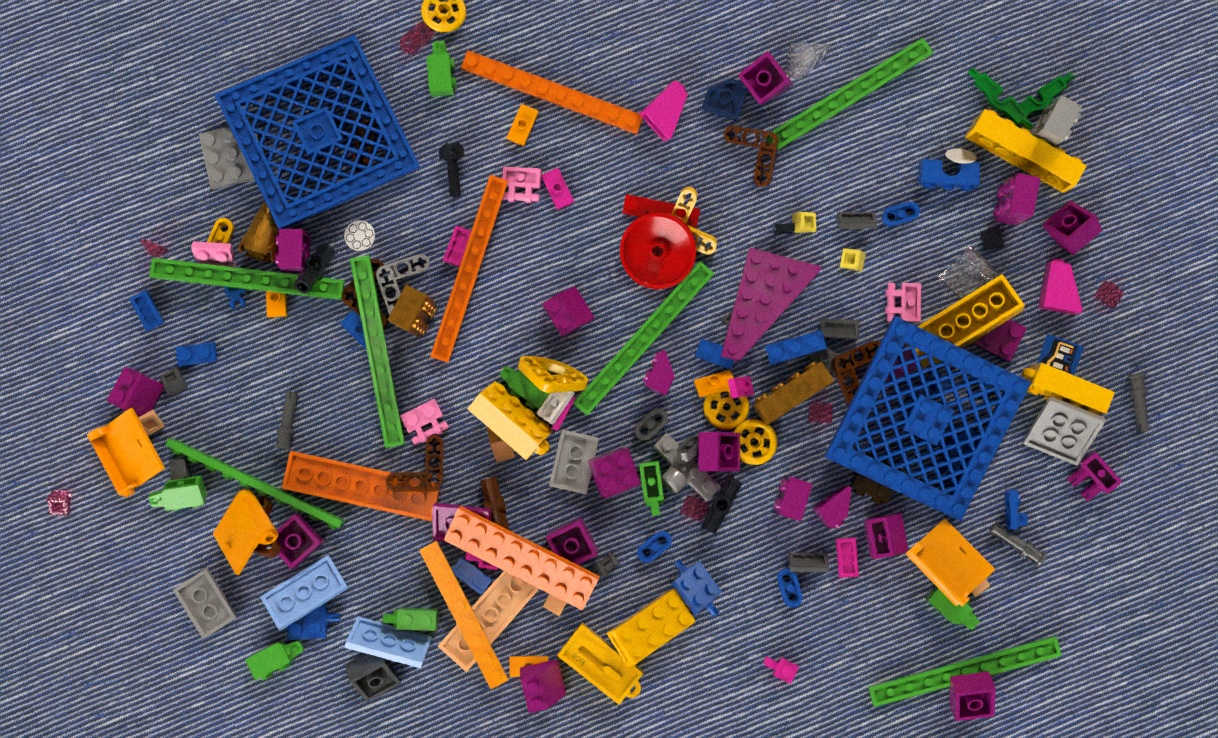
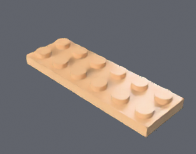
M505 571L500 574L472 606L490 644L539 590V588ZM456 624L438 647L467 672L476 660Z

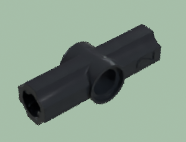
M325 243L319 245L313 256L306 259L305 268L294 282L295 288L299 292L305 294L310 292L316 282L324 277V270L335 255V251L330 245Z
M729 475L727 476L701 524L702 528L716 534L743 483ZM720 499L725 500L727 503L724 510L717 508L716 504Z

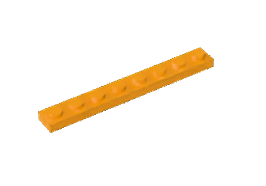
M438 541L420 549L419 551L490 689L508 681L509 679Z

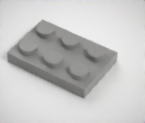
M562 430L549 486L587 495L592 473L588 460L595 458L599 438Z
M208 568L173 589L203 639L238 618Z

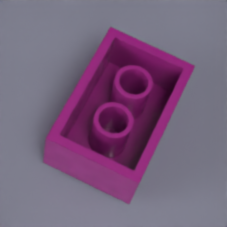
M1017 173L999 186L996 194L999 197L998 204L995 205L993 210L994 221L1017 226L1034 215L1040 177Z

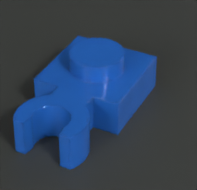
M224 287L226 297H232L230 307L233 310L236 309L235 303L238 301L241 302V307H246V302L241 297V295L247 294L246 289Z

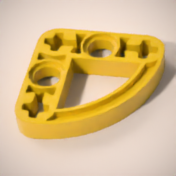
M520 357L518 369L543 392L557 393L586 389L588 378L569 365L543 357ZM548 371L557 373L559 375H551Z

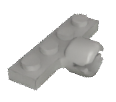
M666 433L652 447L670 466L661 476L663 486L671 493H678L686 484H689L707 502L721 486L706 471H699V465L694 459L688 462L680 460L676 451L680 445Z

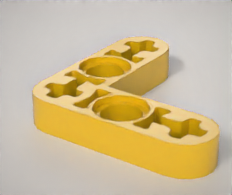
M685 187L681 191L671 214L678 217L676 210H685L686 216L678 218L686 223L697 200V191L692 187ZM691 193L692 198L689 199L687 205L683 204L686 198L685 195ZM687 225L696 236L697 251L707 255L714 253L717 247L715 237ZM702 237L700 245H698L699 238ZM708 241L711 242V246L706 248L705 246Z

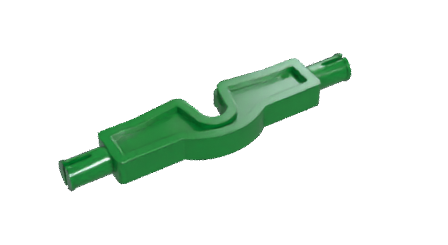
M974 67L968 71V74L976 80L974 85L987 96L988 103L993 109L1004 113L1016 125L1021 124L1029 131L1035 126L1026 118L1028 114L1013 97H1008L1004 101L998 100V97L1003 92V88L986 73L981 75Z
M1069 72L1063 78L1059 76L1052 82L1039 88L1037 92L1041 102H1038L1032 96H1028L1019 106L1028 115L1045 109L1051 103L1053 97L1063 91L1068 86L1067 83L1075 79V75L1071 76L1073 72Z

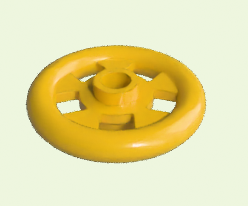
M424 0L421 14L424 22L431 29L438 32H451L463 24L466 18V6L463 0H448V2ZM430 4L436 5L434 12L429 10ZM457 4L459 11L453 12L452 5ZM445 10L447 13L442 14L441 11ZM435 16L442 20L439 24L433 21ZM453 17L455 21L449 24L447 20Z
M730 389L722 391L728 392L729 398L721 399V392L707 395L703 405L704 414L714 427L722 430H731L737 428L739 424L746 420L749 413L747 396L739 397L741 405L736 406L734 398H731ZM712 400L718 401L717 409H711ZM725 403L730 405V409L727 411L723 409ZM737 411L740 415L733 420L730 416ZM718 413L726 417L724 422L716 419Z
M746 420L734 430V433H740V445L745 443L748 449L747 452L743 453L740 448V460L750 465H760L770 460L775 454L778 443L777 435L774 429L769 424H765L763 420ZM756 427L764 430L762 435L754 432ZM747 429L750 434L744 439L741 434ZM753 438L758 441L756 446L751 444ZM764 439H770L769 448L763 447ZM761 450L762 456L753 457L752 452Z

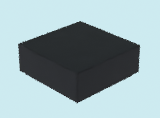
M795 223L775 224L773 227L774 234H792L795 230Z
M1000 228L980 232L984 251L1004 247Z

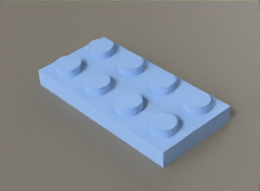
M327 555L265 593L260 598L277 628L281 631L347 590L348 586L330 556Z
M358 616L346 640L345 648L421 668L431 644L432 636L410 630H396L392 625Z

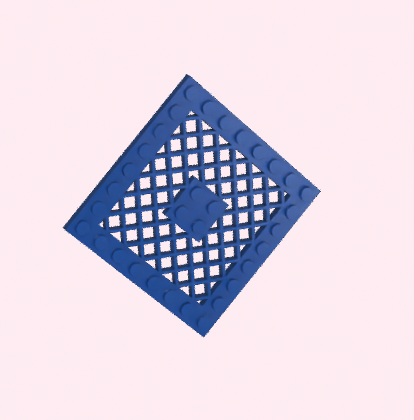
M355 35L215 94L216 100L278 229L288 228L420 168ZM333 67L332 72L326 71L327 69ZM338 67L347 69L345 76L336 74ZM351 72L355 80L349 79V75ZM316 74L314 80L309 78ZM321 74L329 77L327 84L319 82ZM333 79L342 81L340 89L331 86ZM298 82L297 87L291 86L292 84ZM303 82L312 84L309 92L301 89ZM346 83L355 86L352 93L344 90ZM316 86L325 89L322 96L314 94ZM359 88L364 97L356 95ZM286 89L294 92L292 99L283 97ZM281 90L279 95L274 94V92ZM329 90L338 93L335 101L326 98ZM299 94L307 96L305 104L296 101ZM342 95L350 97L348 105L339 102ZM263 97L261 103L258 102V101H255V100H258V99H260V98ZM268 97L277 99L274 107L266 105ZM311 98L320 101L318 108L309 106ZM354 99L363 102L361 109L352 107ZM281 101L290 104L287 111L278 109ZM324 102L333 105L331 112H329L327 106L322 108ZM251 104L259 107L256 115L248 112ZM367 104H368V106H369V108H370V110H371L372 113H369V112H366V111H365V108H366V105H367ZM294 106L303 108L300 116L291 113ZM337 107L345 109L343 117L334 114ZM264 109L272 111L269 119L261 117ZM307 110L312 111V113L305 115ZM350 111L358 114L356 122L347 119ZM276 113L285 116L282 124L274 121ZM362 116L371 118L369 126L360 123ZM247 117L254 119L252 126ZM289 118L295 119L292 121L294 128L287 126ZM333 119L341 121L339 128H337ZM375 120H376V122H377V124H378L380 130H379V129H376V128H373V125H374ZM259 121L267 123L265 131L256 129ZM345 123L354 126L351 134L342 131ZM272 125L280 128L277 136L269 133ZM358 128L367 130L364 138L355 135ZM284 130L293 132L290 140L282 138ZM370 132L379 135L377 142L368 140ZM254 133L262 135L260 143ZM297 134L302 144L294 142ZM342 136L349 138L346 146L340 144L344 142ZM383 136L388 146L381 144ZM267 137L275 140L272 148L264 145ZM353 140L362 142L359 150L351 148ZM279 142L288 144L286 152L277 150ZM366 144L375 147L372 155L363 152ZM292 146L301 149L298 157L290 154ZM336 147L344 150L342 158L333 155ZM328 148H331L329 154L322 152ZM378 149L388 151L385 159L376 156ZM263 150L270 152L268 160L266 159ZM305 151L308 157L313 156L311 161L302 159ZM348 152L357 154L355 162L346 160ZM275 154L283 156L280 165L272 162ZM318 155L327 158L324 166L315 163ZM361 156L370 159L367 167L359 164ZM287 159L296 161L294 169L285 167ZM331 160L340 162L337 170L328 167ZM374 161L380 162L372 167ZM300 163L309 165L307 173L298 171ZM344 164L352 166L350 175L341 172ZM271 167H274V168H277V169H278V172H277V174H276V177H275V175H274V173H273ZM313 167L322 170L319 178L311 176ZM357 168L363 170L355 174ZM283 171L292 173L289 181L280 179ZM326 172L335 174L332 182L323 180ZM296 175L304 178L302 186L293 183ZM339 176L346 178L337 182ZM308 180L317 182L315 190L306 188ZM279 183L286 185L284 194L279 186ZM321 184H324V185H327V186H328V187H326V188H323V189L319 190L320 187H321ZM291 187L300 190L297 198L288 196ZM304 192L310 194L302 198Z
M893 316L824 457L961 521L1031 382L897 316ZM915 348L925 352V354L917 356ZM910 349L913 358L904 361L902 352ZM932 356L942 362L934 364ZM897 357H899L900 363L894 365ZM928 358L930 366L921 369L919 360ZM914 362L917 371L909 374L906 365ZM949 365H951V366H953V367H955V368H957V369H959V370L954 371V372L951 373V370H950V366H949ZM944 366L947 374L938 377L936 369ZM902 367L904 376L895 378L893 370ZM932 371L934 379L925 382L923 373ZM966 373L976 378L968 381ZM890 374L891 380L885 382L888 375ZM961 374L963 383L955 385L953 377ZM919 375L921 384L912 386L910 378ZM948 379L951 387L942 390L940 381ZM906 380L908 389L900 391L897 383ZM983 381L992 386L985 389ZM978 382L980 391L972 393L970 385ZM936 384L938 392L929 394L927 386ZM893 385L895 393L887 396L884 387ZM965 387L967 396L959 398L957 390ZM923 388L925 396L918 393L916 397L914 391ZM881 391L882 398L876 400ZM995 391L997 399L989 401L986 393ZM952 392L955 400L946 403L944 394ZM910 393L912 401L904 404L901 396ZM982 395L984 404L976 406L974 398ZM936 397H940V400H941V403H942V404H940V403H938V402H936V401H934V400H932V399H933V398H936ZM897 398L899 406L891 409L888 400ZM969 400L971 408L963 411L961 402ZM884 402L887 411L878 413L875 405ZM956 405L959 413L953 415L954 410L948 407ZM995 405L992 411L990 406ZM911 407V409H910V411H909V413H908V415H907V413H906V408ZM986 408L988 416L980 419L978 410ZM871 409H872L874 415L868 417V415H869V413H870V411H871ZM901 410L904 419L895 422L892 413ZM973 413L975 421L967 424L965 415ZM888 415L890 424L882 426L880 418ZM960 417L962 426L954 428L952 420ZM875 420L878 428L869 431L867 423ZM987 422L983 429L982 423ZM903 424L901 429L907 432L899 434L897 426ZM948 425L950 430L944 432ZM977 425L979 434L971 436L969 428ZM862 427H863L865 433L859 435V433H860V431H861V429H862ZM892 428L895 436L886 439L884 431ZM964 430L966 438L958 441L956 433ZM880 433L882 441L873 444L871 435ZM914 435H916V436H918V437H920V438H922V439H924V440H921V441H919V442H916V441H915V438H914ZM952 435L954 443L945 445L943 438ZM909 436L911 444L903 447L901 439ZM867 437L869 446L860 449L858 440ZM978 439L974 447L973 441ZM897 441L899 449L890 452L888 443ZM940 442L941 448L932 450L931 443L938 445ZM968 443L970 451L962 454L960 445ZM926 444L928 452L920 455L918 447ZM884 445L886 454L877 457L875 448ZM956 448L958 455L949 458L947 450ZM913 449L916 457L907 460L905 451ZM871 450L873 458L863 453ZM943 452L945 460L937 463L934 455ZM901 454L903 462L894 464L892 456ZM930 457L932 465L924 468L922 459ZM969 457L965 464L964 458ZM888 458L890 466L880 461ZM959 460L962 468L953 471L951 463ZM917 462L919 470L911 472L909 464ZM947 465L949 473L940 475L938 468ZM905 466L906 473L897 469ZM934 470L936 478L928 480L926 472ZM921 474L923 481L914 477ZM960 474L958 480L956 481L955 476ZM951 477L953 485L944 488L942 480ZM938 482L940 489L931 486V484Z

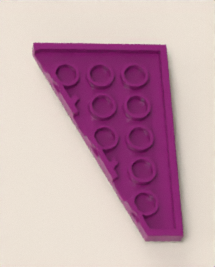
M750 247L721 357L740 361L820 272L821 266Z

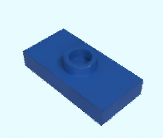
M145 289L129 298L146 332H150L165 324L148 290Z
M352 310L340 324L367 350L361 317Z
M461 557L452 569L459 580L480 595L484 593L493 580L471 562L465 560L464 557Z

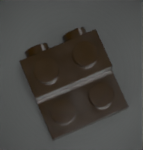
M868 452L865 453L866 455L873 458L872 454ZM885 460L880 461L890 466L889 462ZM857 472L850 485L854 489V493L862 497L866 494L872 497V502L882 505V503L888 504L894 491Z

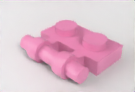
M503 167L502 179L508 181L506 187H509V192H504L502 200H508L509 202L518 200L525 201V203L539 202L540 194H533V188L540 189L542 170L538 168ZM516 188H526L525 193H516Z
M193 241L191 248L195 260H201L196 263L236 267V263H229L233 262L235 257L232 244Z
M888 283V289L885 297H887V307L885 308L887 321L891 322L895 314H900V318L907 322H920L921 283H901L900 290H895V283ZM895 297H900V307H895Z
M435 399L400 416L408 433L415 430L417 432V436L411 438L414 445L420 442L424 443L428 437L435 434L440 435L443 433V430L449 428L446 421L440 424L437 421L443 414ZM432 423V428L423 431V426Z

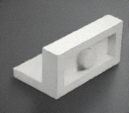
M573 391L550 393L536 414L554 425L575 393Z

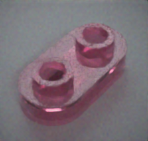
M425 22L418 23L401 37L400 47L402 51L406 54L416 53L433 38V29ZM422 29H427L426 33L424 34L420 33V31ZM407 41H412L411 45H406Z

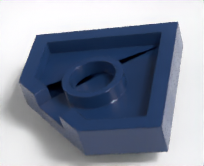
M731 78L725 81V83L707 90L701 109L737 121L748 89L743 82Z

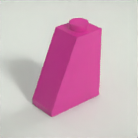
M676 80L669 83L639 113L663 141H667L673 136L688 96L685 87Z
M1053 259V261L1046 263L1038 308L1071 315L1082 313V306L1071 264H1066L1061 259Z

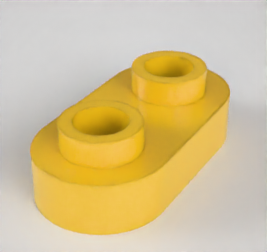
M226 218L218 219L212 228L207 242L229 244L235 230L234 224ZM224 226H228V230L226 232H223Z

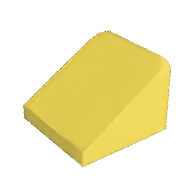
M794 213L792 215V223H795L794 233L816 232V213Z
M843 248L840 267L862 271L866 254L861 250Z

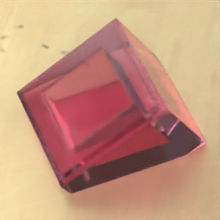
M141 239V243L153 257L159 258L168 251L167 248Z
M1104 281L1094 296L1114 309L1124 293L1114 283Z
M810 403L808 421L810 423H832L833 404Z
M52 491L49 494L47 503L50 515L70 514L71 493L69 491Z
M688 495L680 513L702 522L709 504Z

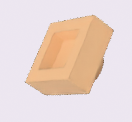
M154 409L138 417L148 436L164 427V423Z

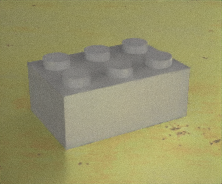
M1061 95L1043 110L1031 135L1047 140L1049 145L1054 148L1057 145H1061L1071 135L1072 130L1070 128L1073 123L1076 124L1081 116L1079 111L1082 106Z

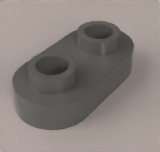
M661 408L652 410L636 425V437L646 441L654 436L668 421L666 411ZM656 415H661L662 420L660 422L655 421ZM641 428H647L648 433L646 435L641 434Z
M699 435L686 438L676 451L680 460L685 462L691 461L699 453Z

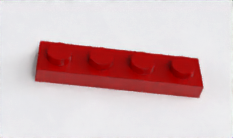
M626 194L622 214L635 217L652 212L671 214L675 204ZM693 207L686 225L697 228L700 214L699 208ZM683 209L676 210V215L682 218L686 216V212Z

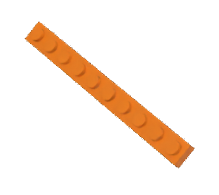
M467 50L461 65V70L634 134L638 133L643 120L639 113Z
M493 175L489 176L430 357L449 362L508 183L507 180Z

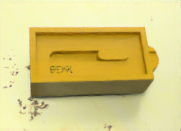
M1044 363L1030 365L1029 368L1023 369L1021 374L1025 380L1031 382L1027 390L1028 393L1044 395L1046 400H1048L1049 396H1052L1097 415L1107 414L1115 393Z
M494 381L480 392L469 406L468 410L525 460L534 452L543 455L549 450L550 445L546 439L553 430L549 428L547 423L536 417L532 410L520 403L517 397L512 396L502 384Z
M674 588L654 599L606 634L628 667L643 660L696 621L690 613L691 610Z
M583 622L558 652L557 656L619 705L625 697L634 698L641 691V685L638 680L643 675V670L636 664L627 667L616 648Z

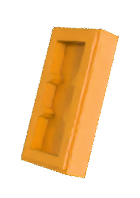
M521 104L507 135V140L524 147L539 111Z
M266 291L268 318L287 317V294Z
M731 370L695 379L694 384L699 398L729 390L728 379L733 378Z
M510 656V677H520V667L549 661V656Z

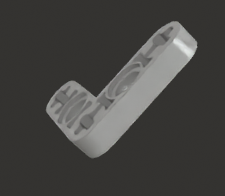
M418 254L381 266L376 270V279L389 316L394 306L393 304L388 305V301H394L400 296L396 280L425 271L430 265V260L426 255ZM419 257L426 261L423 264L424 268L415 266L413 267L415 269L413 272L411 264L408 262V260H412V263L418 262ZM400 263H405L408 266L407 273L400 274L397 267ZM382 269L386 272L389 271L390 275L387 276L388 282L393 280V284L382 287L381 283H385L384 278L379 277ZM388 287H393L396 290L395 297L388 298L385 295V290Z

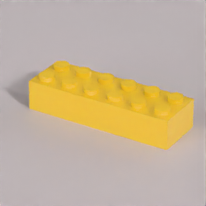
M984 109L974 119L964 137L1028 174L1040 177L1041 181L1062 193L1076 186L1087 166L1082 163L1081 159L1065 154L1066 152L1059 147L1054 148L1049 145L1047 140L1036 138L1031 135L1032 133L1029 130L1020 129L1015 126L1013 121L1002 119L995 111L990 109Z
M1001 274L917 327L963 349L1024 310L1025 304L1004 275ZM915 348L917 356L925 354V352ZM932 356L934 364L942 362ZM928 358L919 360L921 369L930 366Z

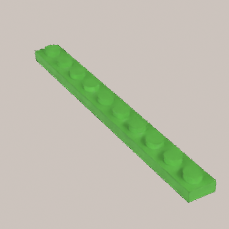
M921 38L771 131L778 135V150L930 57L933 51L925 39ZM772 135L769 138H764L765 142H768V146H770V143H774V139L771 138Z
M370 255L350 258L385 448L404 445V435Z
M152 258L149 274L150 278L335 300H342L345 285L344 280L322 278L316 282L310 292L305 294L295 288L294 282L299 276L296 274Z
M700 261L573 404L588 416L715 273Z
M168 438L165 444L171 448V452L177 455L183 453L188 456L187 459L197 464L201 462L205 464L204 468L213 472L218 470L222 472L221 476L229 480L235 478L240 481L239 484L246 488L252 486L257 489L256 492L265 497L270 495L274 497L273 501L282 505L287 503L291 505L290 509L298 513L304 511L309 514L308 517L312 520H323L326 522L325 525L331 529L343 528L346 520L179 440Z
M1052 636L868 686L872 704L876 707L950 687V676L988 671L990 675L1060 657L1062 654L1057 637Z

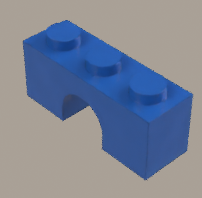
M923 159L919 163L918 186H924V189L943 187V190L962 188V191H973V189L980 185V162L959 163L956 175L954 176L944 173L942 160Z
M822 330L765 346L770 365L772 366L791 361V359L828 350Z

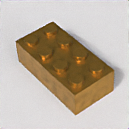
M405 285L388 321L420 338L421 335L424 336L429 327L427 323L430 318H434L438 309L436 308L437 304L428 295Z
M822 361L810 363L803 368L804 372L802 374L797 372L787 378V384L784 385L782 382L771 389L772 393L770 395L765 393L755 399L756 404L753 407L765 424H770L834 382Z

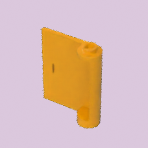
M133 407L129 408L108 425L97 428L87 434L119 496L124 495L126 498L133 495L136 488L165 469Z
M243 489L233 499L213 535L235 574L240 575L257 545L273 543L278 537V532L253 491Z
M943 519L906 553L908 558L955 606L959 604L962 607L970 600L968 595L996 570L946 519Z

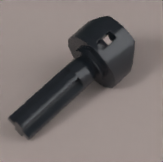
M446 143L439 149V159L447 161L450 197L461 196L457 160L465 158L464 147L460 143Z

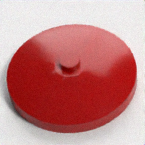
M652 212L640 216L627 227L620 243V258L625 271L635 282L647 288L665 289L680 283L690 273L696 259V241L692 231L681 219L669 213Z

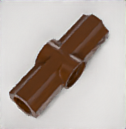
M497 477L481 480L485 499L484 507L491 509V521L510 530L506 518V506L504 498L500 493Z

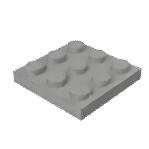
M230 127L199 134L212 190L255 180ZM254 133L260 143L259 134Z
M1049 396L1025 436L1023 444L1078 466L1103 427L1105 418Z

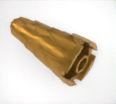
M266 202L262 204L239 244L238 251L243 254L245 249L248 251L246 256L266 263H269L271 259V262L275 263V256L278 253L276 235L279 234V229Z

